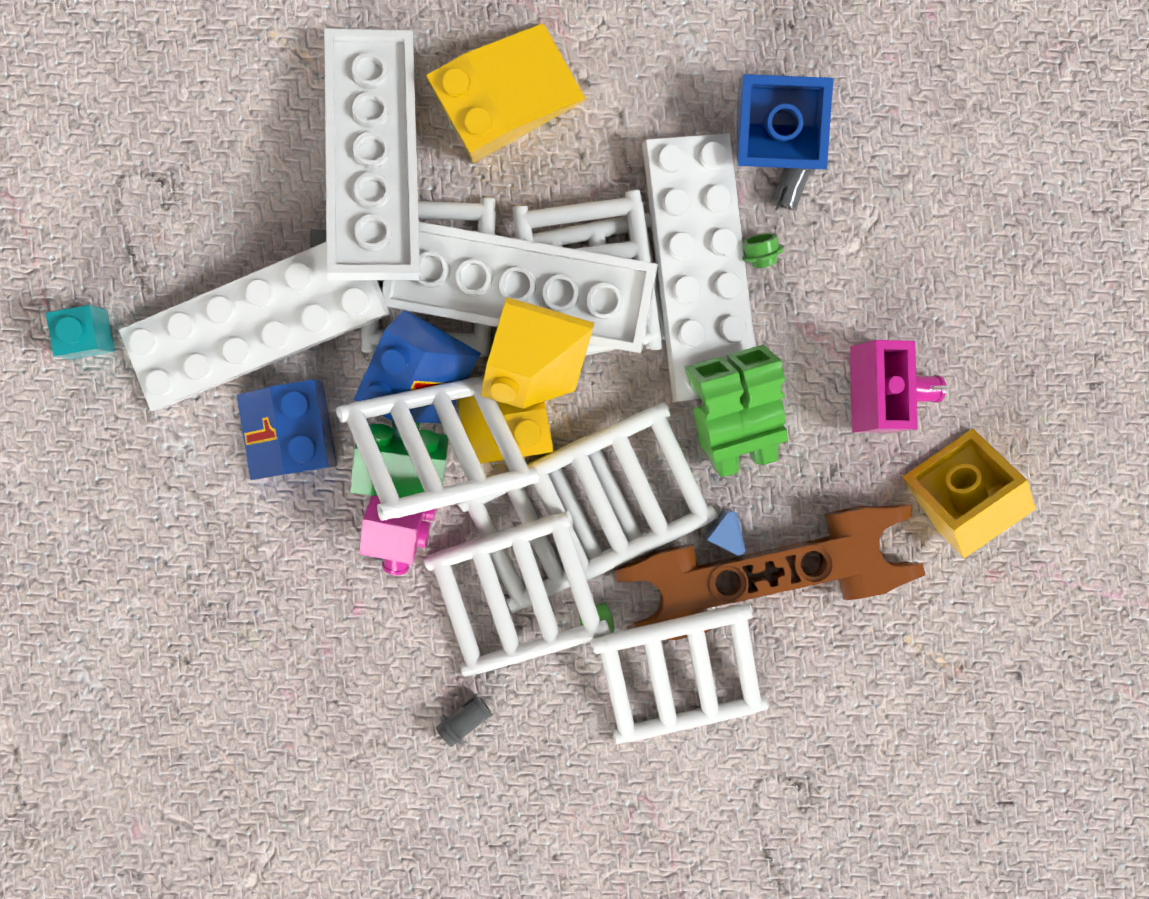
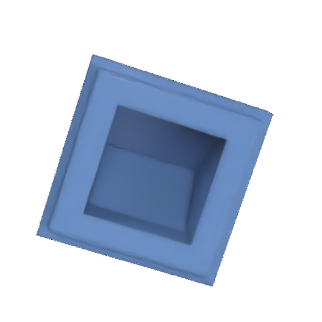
M730 509L723 510L703 538L738 556L743 555L746 550L737 513Z

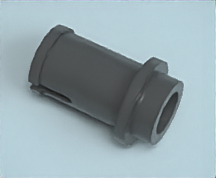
M784 168L770 202L786 209L788 206L789 210L797 211L798 203L808 177L815 174V169Z
M475 693L470 700L450 716H441V723L436 726V729L450 747L456 743L462 745L464 743L463 738L487 718L492 717L493 714L485 701Z

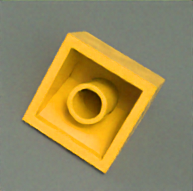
M973 428L902 476L905 484L937 531L963 558H966L1035 510L1028 480Z

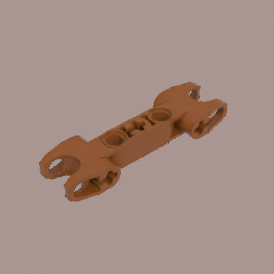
M908 504L890 506L859 505L832 511L825 514L829 532L828 537L698 565L694 544L679 545L653 551L640 559L614 568L617 583L647 581L658 587L661 593L660 605L655 614L628 625L627 630L706 612L711 607L837 579L840 582L843 600H856L888 593L903 584L925 576L923 563H918L917 561L888 563L884 560L879 550L880 537L885 529L913 517L911 507ZM816 551L820 557L819 568L813 573L805 574L801 568L802 558L806 553ZM766 562L778 568L777 572L771 574L772 581L768 582L762 576L747 578L742 567L746 566V570L752 574L763 572L766 568ZM725 570L734 571L737 576L735 587L728 592L718 591L715 586L717 576ZM748 579L752 584L751 587H748ZM708 629V630H704V631H705V633H707V632L711 631L712 629ZM682 635L665 640H679L688 637L687 635Z

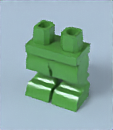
M764 344L727 354L728 361L720 356L685 366L691 388L703 400V404L700 407L693 409L698 430V444L707 453L713 469L721 477L738 473L740 470L739 455L749 452L750 458L756 464L765 465L778 461L779 444L788 441L787 429L784 427L785 411L781 398L785 397L781 390V385L785 381L782 360Z

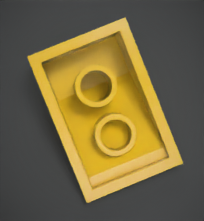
M544 23L464 53L426 75L434 95L473 164L586 101L584 94Z

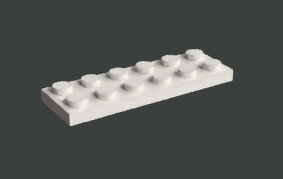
M324 28L327 280H420L413 30Z
M730 133L647 139L642 143L673 402L701 399L697 392L691 388L685 366L720 356L728 361L727 354L755 347L745 261L742 259L744 257Z
M419 222L420 280H384L382 295L387 307L498 327L506 298L509 297L594 322L589 344L642 353L658 265L650 262Z
M326 242L124 327L119 332L150 411H158L390 315L377 280H327Z

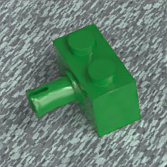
M392 421V428L385 424L369 425L399 498L425 492L395 422ZM415 422L443 485L448 437L445 434H437L431 430H419L420 423ZM355 443L350 493L378 496Z

